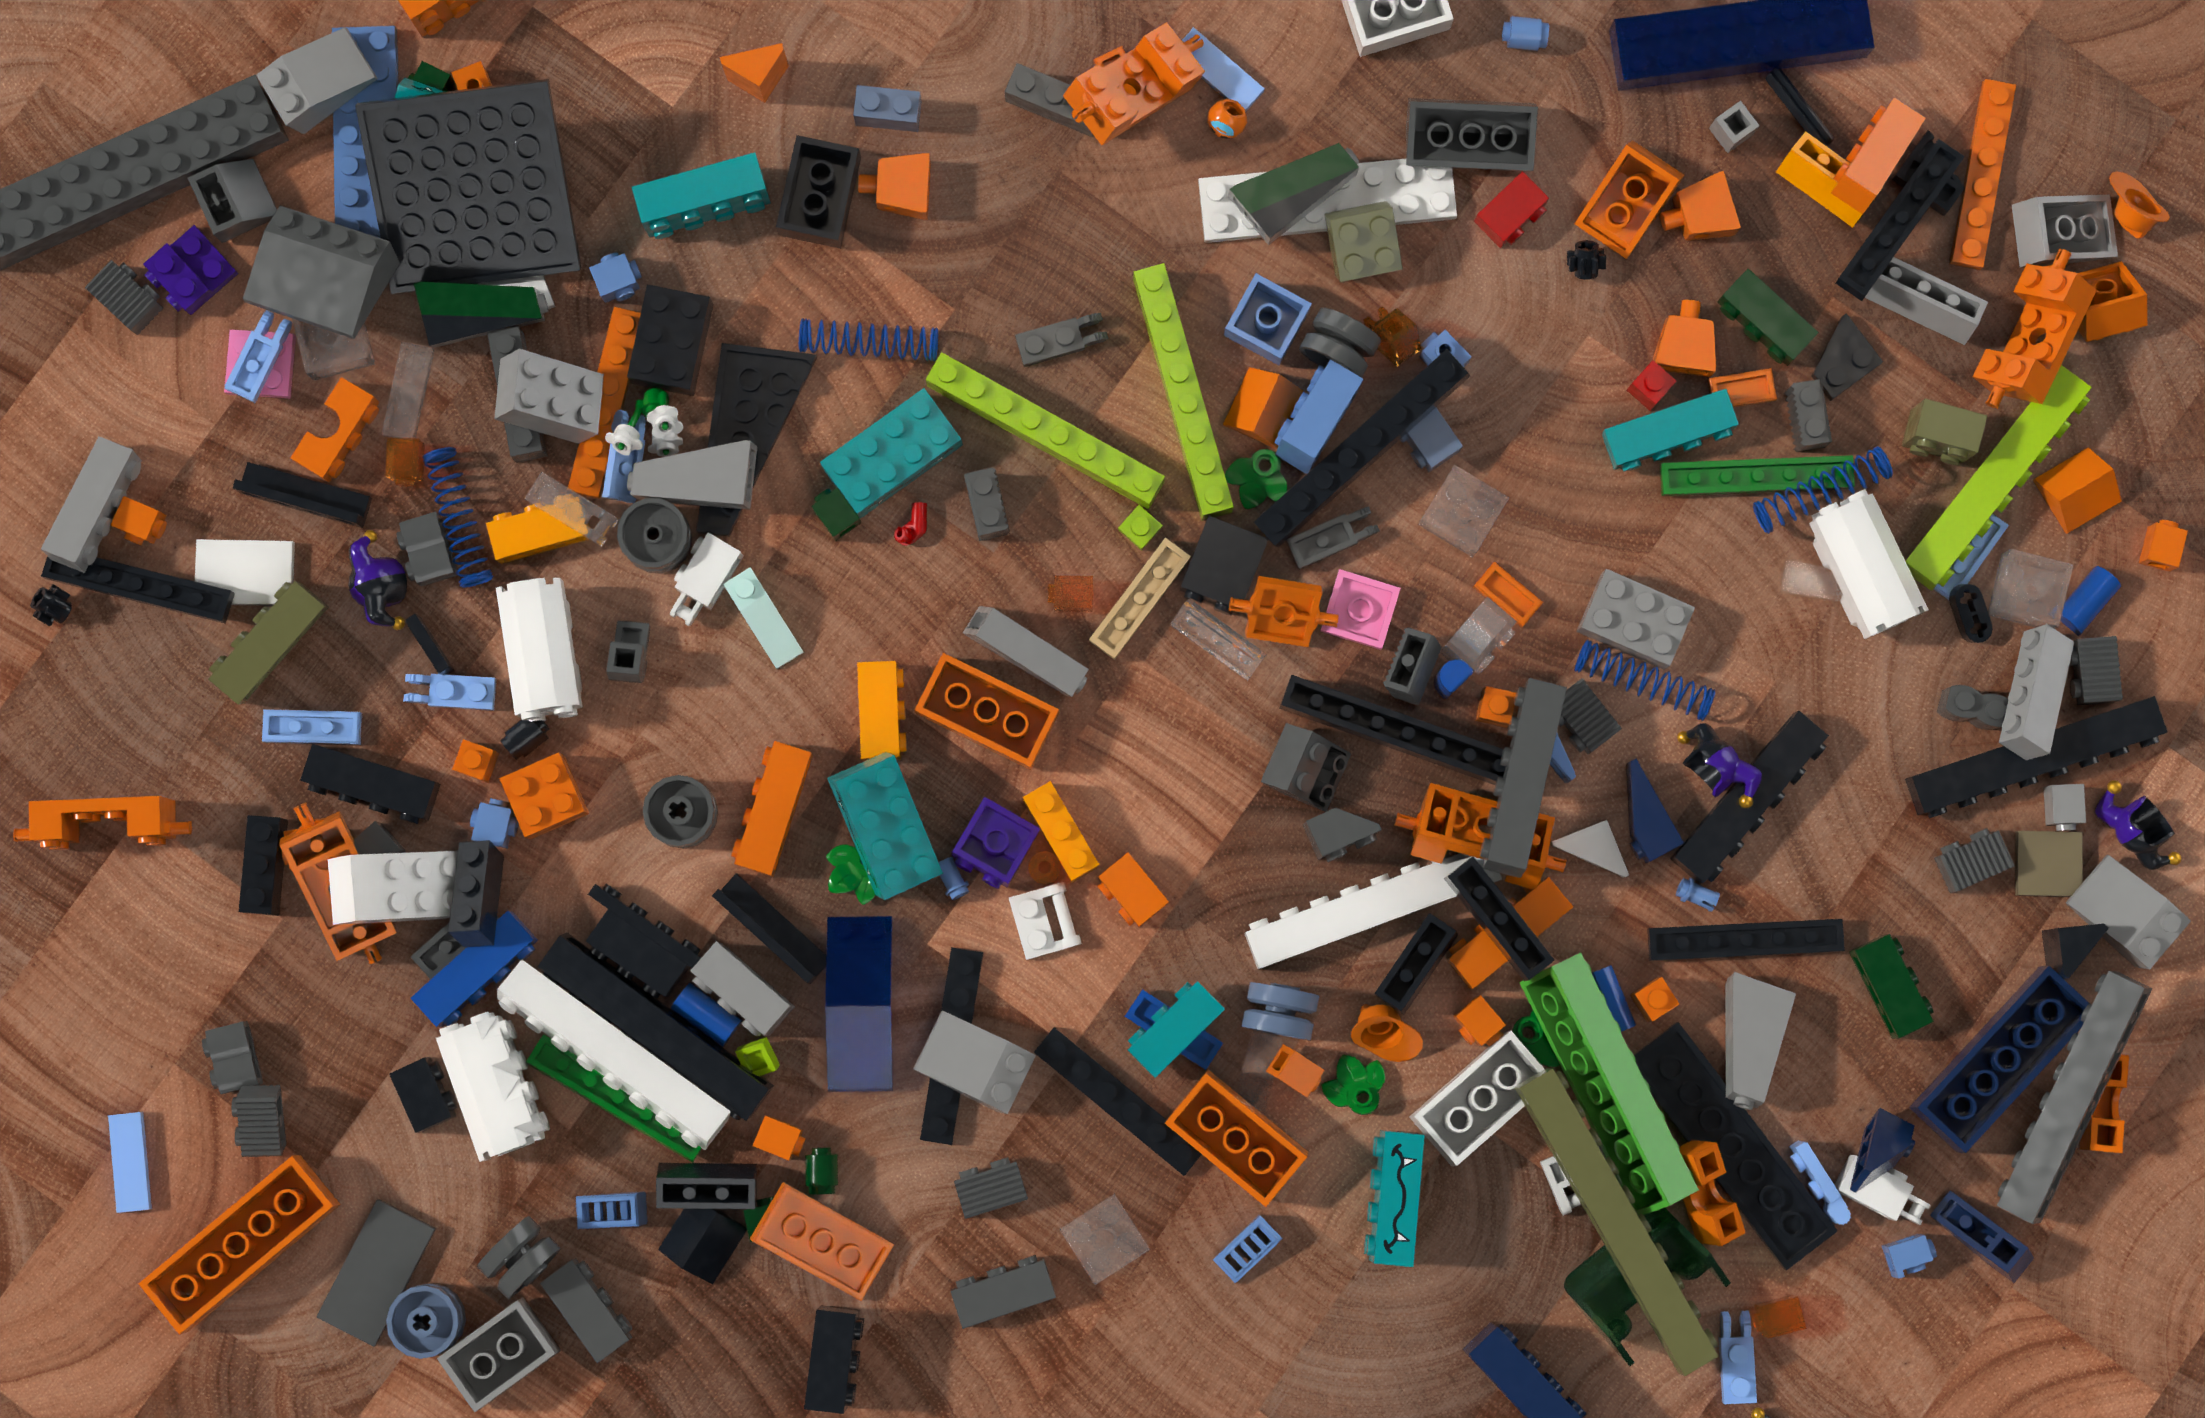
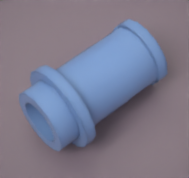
M953 857L940 861L939 865L943 872L940 877L947 889L945 892L946 896L956 900L969 893L967 888L969 883L968 881L964 882L957 866L954 864Z
M1683 878L1676 891V896L1680 897V901L1685 902L1687 900L1712 912L1714 906L1717 905L1720 893L1694 883L1695 880L1693 878L1689 880Z

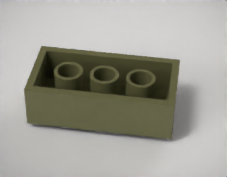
M294 581L292 584L285 582L274 595L277 599L276 603L271 608L264 606L253 618L252 621L256 624L249 633L242 631L231 643V646L234 648L228 657L221 655L209 668V671L213 674L208 680L238 705L244 704L329 608L328 605L298 581Z

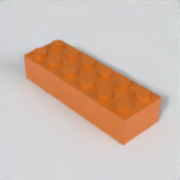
M293 1155L138 1284L178 1334L187 1333L341 1204L302 1156Z

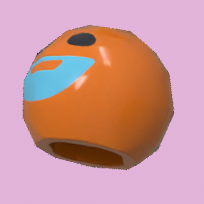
M1223 99L1216 102L1209 109L1207 122L1210 131L1217 137L1231 139L1236 138L1245 129L1247 114L1244 107L1237 101Z

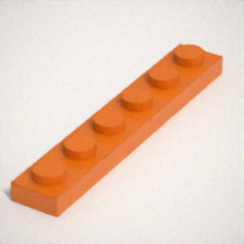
M1985 79L1982 82L1964 180V190L1962 191L1949 264L1981 270L1984 267L2016 90L2015 84Z
M618 307L613 308L597 371L604 374L598 435L579 443L567 489L568 492L596 499L601 497L610 443L606 441L605 436L608 432L613 433L611 428L615 412L623 410L630 382L627 375L641 315L639 312Z

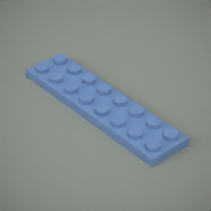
M396 26L345 27L351 33L378 79L333 112L335 224L380 238L355 105L361 102L393 99L395 97L398 87ZM344 27L332 28V33Z

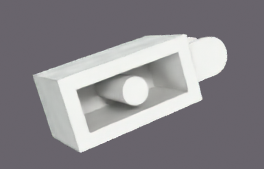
M709 532L705 538L699 537L691 550L694 556L688 566L683 564L674 578V581L677 582L675 588L681 594L674 604L670 615L672 617L677 615L684 619L687 626H691L703 606L709 610L713 608L725 588L723 584L730 580L744 557L741 551ZM688 597L696 601L693 609L684 605Z
M1849 1155L1834 1184L1840 1194L1889 1220L1897 1221L1899 1216H1902L1917 1225H1921L1922 1220L1920 1218L1924 1210L1929 1209L1930 1204L1911 1194L1914 1186L1906 1182L1907 1175L1892 1168L1855 1193L1850 1190L1858 1156ZM1907 1200H1910L1913 1204L1907 1213L1903 1208Z

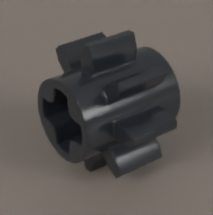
M1590 240L1577 242L1575 244V251H1567L1569 272H1574L1575 277L1583 280L1596 278L1598 276V269H1606L1604 248H1599L1597 242Z
M54 584L51 585L49 590L45 587L40 588L34 594L30 604L31 608L36 610L33 617L48 626H51L53 621L57 623L64 622L72 609V603L67 601L70 594Z

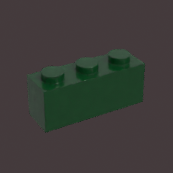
M1749 269L1717 301L1721 305V312L1732 321L1736 319L1745 327L1743 329L1745 334L1755 342L1760 341L1768 348L1767 353L1780 364L1783 362L1788 366L1819 333Z
M1884 934L1849 951L1892 1039H1899L1934 1022L1930 1015L1934 1013L1931 1003L1926 996L1921 997L1916 987L1919 984L1918 978L1910 966L1906 967L1901 957L1904 955V950L1896 937L1892 938L1890 934Z

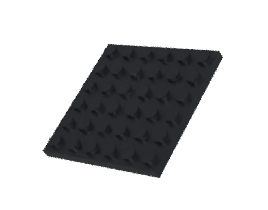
M549 79L361 102L355 105L380 238L390 241L400 262L389 281L391 294L415 291L413 283L417 282L476 284L581 270Z

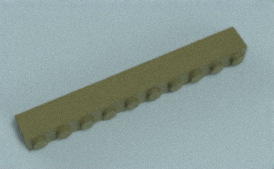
M1546 1068L1515 1086L1516 1092L1677 1372L1687 1376L1719 1357L1714 1349L1718 1346L1716 1339L1708 1328L1703 1330L1698 1319L1701 1317L1697 1306L1692 1300L1687 1302L1681 1292L1685 1288L1682 1280L1675 1271L1672 1273L1669 1271L1665 1264V1261L1668 1260L1666 1252L1659 1242L1654 1244L1648 1233L1652 1229L1643 1214L1637 1215L1631 1205L1635 1203L1632 1193L1626 1185L1621 1187L1615 1175L1619 1174L1616 1165L1609 1156L1604 1158L1599 1149L1602 1142L1593 1128L1588 1130L1582 1118L1586 1114L1576 1099L1573 1101L1570 1099L1566 1092L1569 1084L1561 1071L1555 1072L1553 1068Z

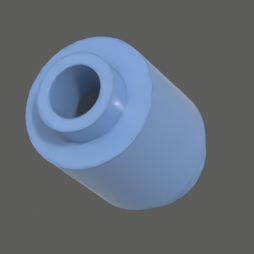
M1511 16L1510 22H1504L1502 41H1507V48L1538 51L1539 48L1547 47L1549 23L1542 22V19Z

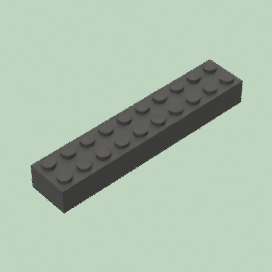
M257 76L248 77L0 189V271L190 185L188 177L216 164L247 160L289 141L276 110Z

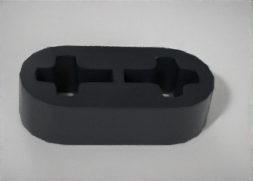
M1972 584L1955 586L1950 592L1949 602L1960 635L1964 640L1971 643H1981L1988 640L1993 628L1980 589ZM1964 593L1971 594V599L1967 600V604L1960 602V598L1964 597ZM1974 623L1981 624V629L1977 630V634H1973L1970 631V628L1974 627Z

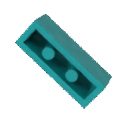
M1198 981L1193 986L1187 982L1174 995L1178 1001L1170 1009L1164 1004L1151 1017L1155 1023L1147 1031L1141 1027L1128 1040L1132 1045L1128 1051L1154 1078L1225 1010Z

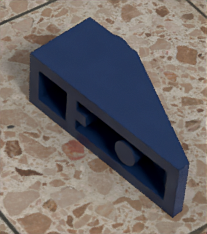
M1634 759L1626 764L1630 837L1633 840L1629 844L1638 860L1643 858L1644 862L1648 863L1682 845L1684 842L1637 759Z
M1882 1108L1877 1110L1864 1129L1851 1182V1191L1858 1192L1895 1167L1902 1156L1907 1158L1915 1145V1140L1912 1139L1915 1125Z
M1952 1191L1946 1194L1930 1214L1931 1218L2013 1283L2016 1282L2034 1259L2027 1246Z

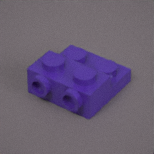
M195 225L173 244L169 245L166 243L143 263L149 270L144 274L157 289L162 285L170 293L165 298L178 312L184 309L190 315L239 274Z
M984 797L953 849L951 856L956 858L954 864L968 873L975 869L984 874L982 880L996 889H999L1001 885L1008 888L1037 837L1040 828Z

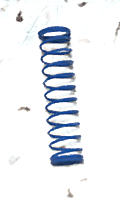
M802 318L800 322V352H806L809 340L810 350L812 353H815L821 336L823 352L828 354L834 335V346L837 355L842 353L845 339H847L848 353L850 356H853L859 339L860 351L862 356L865 357L868 354L872 338L873 353L878 358L881 354L885 337L886 355L889 359L894 354L897 341L899 356L903 360L906 356L910 340L912 358L917 360L922 339L926 361L933 360L935 362L937 359V327L931 329L929 356H927L925 327L921 328L915 356L913 328L910 325L902 356L899 325L896 326L893 345L889 354L886 324L883 325L878 353L876 352L875 327L873 323L870 325L868 342L864 353L862 324L860 322L857 326L852 352L848 321L845 322L839 351L835 320L832 322L827 350L825 349L823 320H820L814 350L811 338V320H807V318L804 320Z
M1876 446L1873 450H1868L1866 459L1861 455H1857L1855 465L1846 460L1843 464V470L1838 466H1833L1832 476L1828 472L1822 471L1820 481L1810 476L1808 486L1801 481L1798 482L1797 492L1793 488L1787 487L1785 497L1775 492L1773 502L1766 497L1763 498L1762 503L1760 501L1754 502V513L1761 528L1767 534L1774 531L1771 518L1765 508V501L1771 504L1776 511L1781 525L1785 527V521L1778 510L1776 495L1783 499L1792 519L1797 521L1796 514L1789 502L1788 490H1791L1798 498L1806 516L1809 515L1800 495V485L1807 489L1815 508L1820 510V505L1812 491L1811 479H1814L1819 484L1829 505L1832 504L1831 498L1824 487L1823 474H1826L1831 479L1839 498L1843 500L1844 496L1835 480L1834 469H1838L1842 473L1850 492L1855 494V489L1847 476L1846 463H1849L1854 468L1862 487L1867 489L1866 482L1858 468V458H1861L1866 463L1873 481L1878 484V477L1870 464L1869 453L1873 454L1876 466L1885 479L1892 478L1893 470L1886 453L1881 447Z
M445 447L426 453L422 459H424L423 462L426 467L434 468L429 472L428 478L438 480L432 485L431 489L435 492H442L435 498V502L444 504L438 513L441 516L448 517L443 521L442 526L452 529L446 534L445 538L456 541L449 547V551L459 553L452 562L457 565H463L456 572V575L464 577L459 580V586L463 588L472 587L490 581L493 578V573L489 569L479 573L459 574L464 568L487 561L488 558L484 557L469 562L455 561L460 556L483 549L485 546L480 545L464 550L452 549L458 543L479 537L481 534L475 533L459 538L448 537L458 529L477 524V521L455 526L445 525L447 521L454 517L474 511L473 509H467L450 514L441 512L450 505L470 499V497H463L454 501H438L441 496L452 491L464 489L467 486L463 484L450 489L434 488L445 480L463 475L462 472L446 477H431V474L435 471L457 465L460 462L455 460L442 465L427 464L441 462L457 454L456 448Z
M1589 639L1585 641L1574 668L1575 672L1580 673L1588 657L1596 647L1589 675L1590 678L1593 677L1602 658L1608 651L1601 679L1602 683L1606 680L1612 666L1620 656L1613 684L1614 687L1617 686L1625 669L1632 661L1625 689L1626 692L1629 691L1635 677L1644 665L1643 676L1637 694L1638 697L1642 694L1648 680L1656 670L1655 681L1649 698L1650 701L1653 700L1662 681L1668 675L1667 686L1661 705H1665L1672 689L1680 679L1679 691L1673 708L1674 711L1677 710L1685 692L1692 684L1691 696L1685 714H1689L1695 700L1704 689L1703 701L1699 708L1697 719L1704 721L1715 697V689L1709 688L1707 691V687L1704 685L1694 696V681H1690L1682 691V676L1677 677L1670 687V671L1666 672L1658 682V666L1654 667L1646 677V662L1641 663L1633 674L1635 667L1634 657L1629 658L1621 670L1623 662L1622 652L1618 653L1609 665L1611 657L1610 648L1605 649L1597 661L1598 643L1592 646V641H1589Z

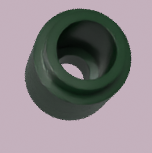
M829 1147L812 1148V1154L805 1155L806 1186H809V1194H835V1186L838 1185V1154H831V1148Z

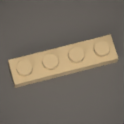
M1165 537L1090 637L1089 641L1115 660L1191 559V556Z

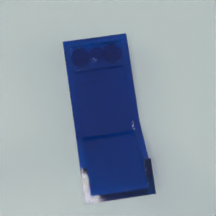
M892 916L827 917L825 1014L828 1092L893 1091L894 1061L891 1008Z

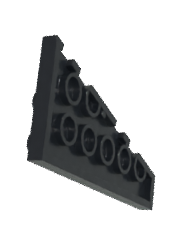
M722 343L708 448L743 440L753 442L757 446L753 488L817 359V354ZM700 506L696 531L703 534L709 532L712 535L730 537L743 509Z

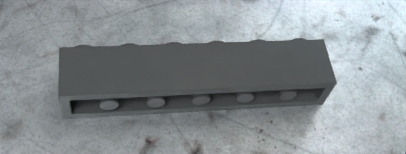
M1533 678L1527 680L1524 688L1518 687L1514 705L1519 706L1517 717L1512 716L1507 735L1512 736L1510 747L1505 746L1500 763L1501 766H1505L1503 778L1498 777L1494 789V796L1499 797L1496 808L1491 807L1487 820V826L1492 827L1490 838H1484L1480 851V857L1485 858L1483 869L1521 878L1526 871L1567 687Z

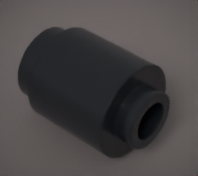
M521 719L504 732L506 736L500 741L517 760L521 756L526 757L549 739L546 732L550 728L542 720L530 722L529 720Z

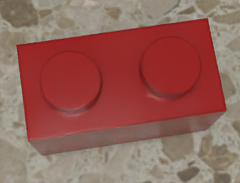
M1522 171L1477 214L1474 222L1499 248L1507 242L1513 245L1524 234L1521 228L1529 221L1533 224L1536 223L1547 212L1544 206L1549 197Z

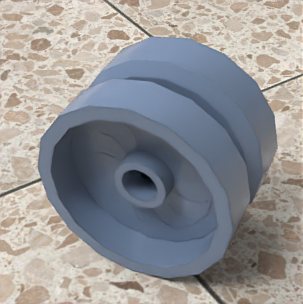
M1250 982L1247 999L1252 1003L1266 1007L1265 1011L1257 1009L1245 1010L1241 1027L1311 1041L1314 1024L1310 1020L1295 1017V1013L1312 1014L1316 1012L1319 995L1299 991L1300 988L1276 983L1267 985Z
M435 1283L411 1287L399 1294L389 1307L386 1319L388 1336L394 1346L405 1355L419 1359L437 1356L453 1347L462 1336L466 1323L465 1308L458 1295L448 1287ZM427 1314L431 1318L428 1322L431 1326H426L423 1323V1317Z

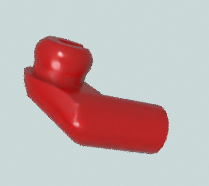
M911 503V520L903 527L896 528L894 532V538L898 543L904 546L911 545L926 533L927 503Z

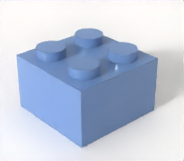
M1255 273L1225 327L1224 336L1280 366L1310 312L1312 303Z

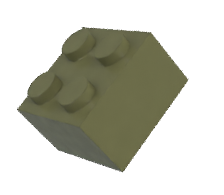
M1387 201L1324 214L1334 272L1340 282L1403 269L1393 207Z
M1924 399L1910 411L1902 446L1910 448L1909 452L1914 455L1927 457L1929 454L1940 456V461L1944 463L1959 465L1960 462L1964 463L1978 453L1988 415Z

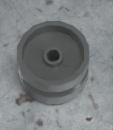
M1320 308L1312 324L1317 332L1306 334L1299 347L1300 352L1318 366L1325 368L1331 359L1362 378L1368 367L1363 357L1374 356L1381 343V338L1370 328L1348 315L1329 308Z
M645 498L633 503L623 512L618 523L617 539L622 552L637 568L648 573H665L676 569L686 560L692 547V532L687 519L674 504L661 498ZM657 530H659V537L651 540L649 535H655Z
M675 775L663 778L651 787L644 800L643 816L645 825L653 837L670 847L686 849L698 846L710 837L717 824L718 808L716 799L706 786L692 777ZM680 807H685L684 811L687 812L684 818L676 816V811Z
M527 1216L512 1228L477 1265V1268L487 1278L496 1277L504 1269H508L497 1285V1289L508 1300L524 1287L529 1286L548 1267L551 1260L561 1250L551 1237L542 1238L533 1247L529 1246L537 1238L541 1229L530 1216Z

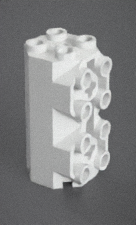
M1866 489L1861 490L1840 502L1841 507L1835 502L1811 515L1813 521L1809 524L1815 535L1813 546L1823 567L1833 572L1842 591L1840 602L1851 625L1860 629L1864 639L1879 634L1907 621L1913 616L1915 617L1929 610L1873 493L1868 495Z
M536 578L507 584V590L502 586L497 587L496 593L515 716L530 722L546 721L545 716L552 714L558 715V718L577 716V709L583 707L581 699L582 684L579 665L575 660L571 633L573 625L570 605L566 600L564 581L561 578H553V584H546L545 578Z
M485 1012L471 1017L472 1024L464 1026V1024L458 1025V1023L446 1026L439 1030L441 1036L436 1038L479 1162L489 1160L495 1155L501 1156L533 1144L535 1141L545 1139L544 1132L550 1130L545 1113H539L535 1100L539 1099V1095L534 1082L525 1081L522 1070L528 1069V1065L522 1050H516L513 1039L517 1038L515 1027L511 1020H503L502 1016H495L494 1012Z

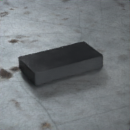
M413 614L405 619L406 624L436 671L442 675H449L455 671L422 618L417 614Z

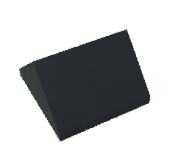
M2103 923L2042 930L2046 966L2054 969L2063 979L2070 978L2109 927Z
M683 1209L658 1250L681 1269L714 1284L745 1235L747 1227L718 1209Z

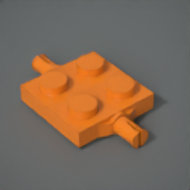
M1258 576L1255 592L1250 600L1231 597L1229 602V611L1243 612L1248 615L1245 629L1246 638L1309 647L1311 635L1318 624L1336 628L1339 619L1338 614L1320 612L1319 604L1322 596V586Z

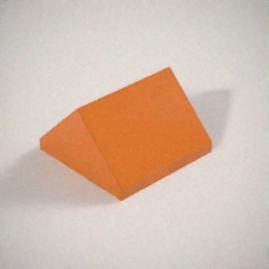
M782 43L720 57L727 80L764 103L789 67Z
M1249 367L1223 426L1277 450L1278 445L1274 443L1278 436L1277 434L1287 418L1293 421V418L1290 416L1298 399L1305 391L1280 374Z
M2089 447L2033 479L2066 534L2122 502L2114 469Z

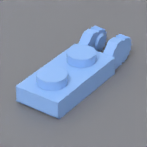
M268 310L262 315L255 330L251 331L224 387L226 390L256 403L283 348L282 344L286 341L292 327V321L284 319L279 324L273 339L265 337L274 318V313Z
M617 410L615 412L611 428L613 433L618 425H628L629 413L627 411ZM640 415L634 427L640 434L639 440L643 443L641 450H633L630 455L626 456L617 452L610 443L603 498L626 503L636 502V498L630 495L631 491H628L627 479L629 472H633L634 463L642 462L646 441L644 440L646 425L644 415Z
M432 673L431 676L406 674L405 682L410 684H430L429 696L419 695L418 693L404 694L403 702L428 704L430 707L494 711L497 679L492 677Z
M1800 1140L1789 1146L1794 1153L1790 1156L1793 1164L1800 1173L1805 1171L1811 1182L1808 1183V1187L1817 1200H1824L1823 1212L1828 1216V1219L1835 1224L1838 1223V1225L1847 1224L1850 1221L1851 1213L1847 1209L1848 1206L1809 1144Z
M1749 1310L1741 1311L1740 1313L1741 1336L1731 1337V1317L1729 1312H1720L1721 1337H1718L1723 1404L1757 1403L1754 1342L1751 1336Z

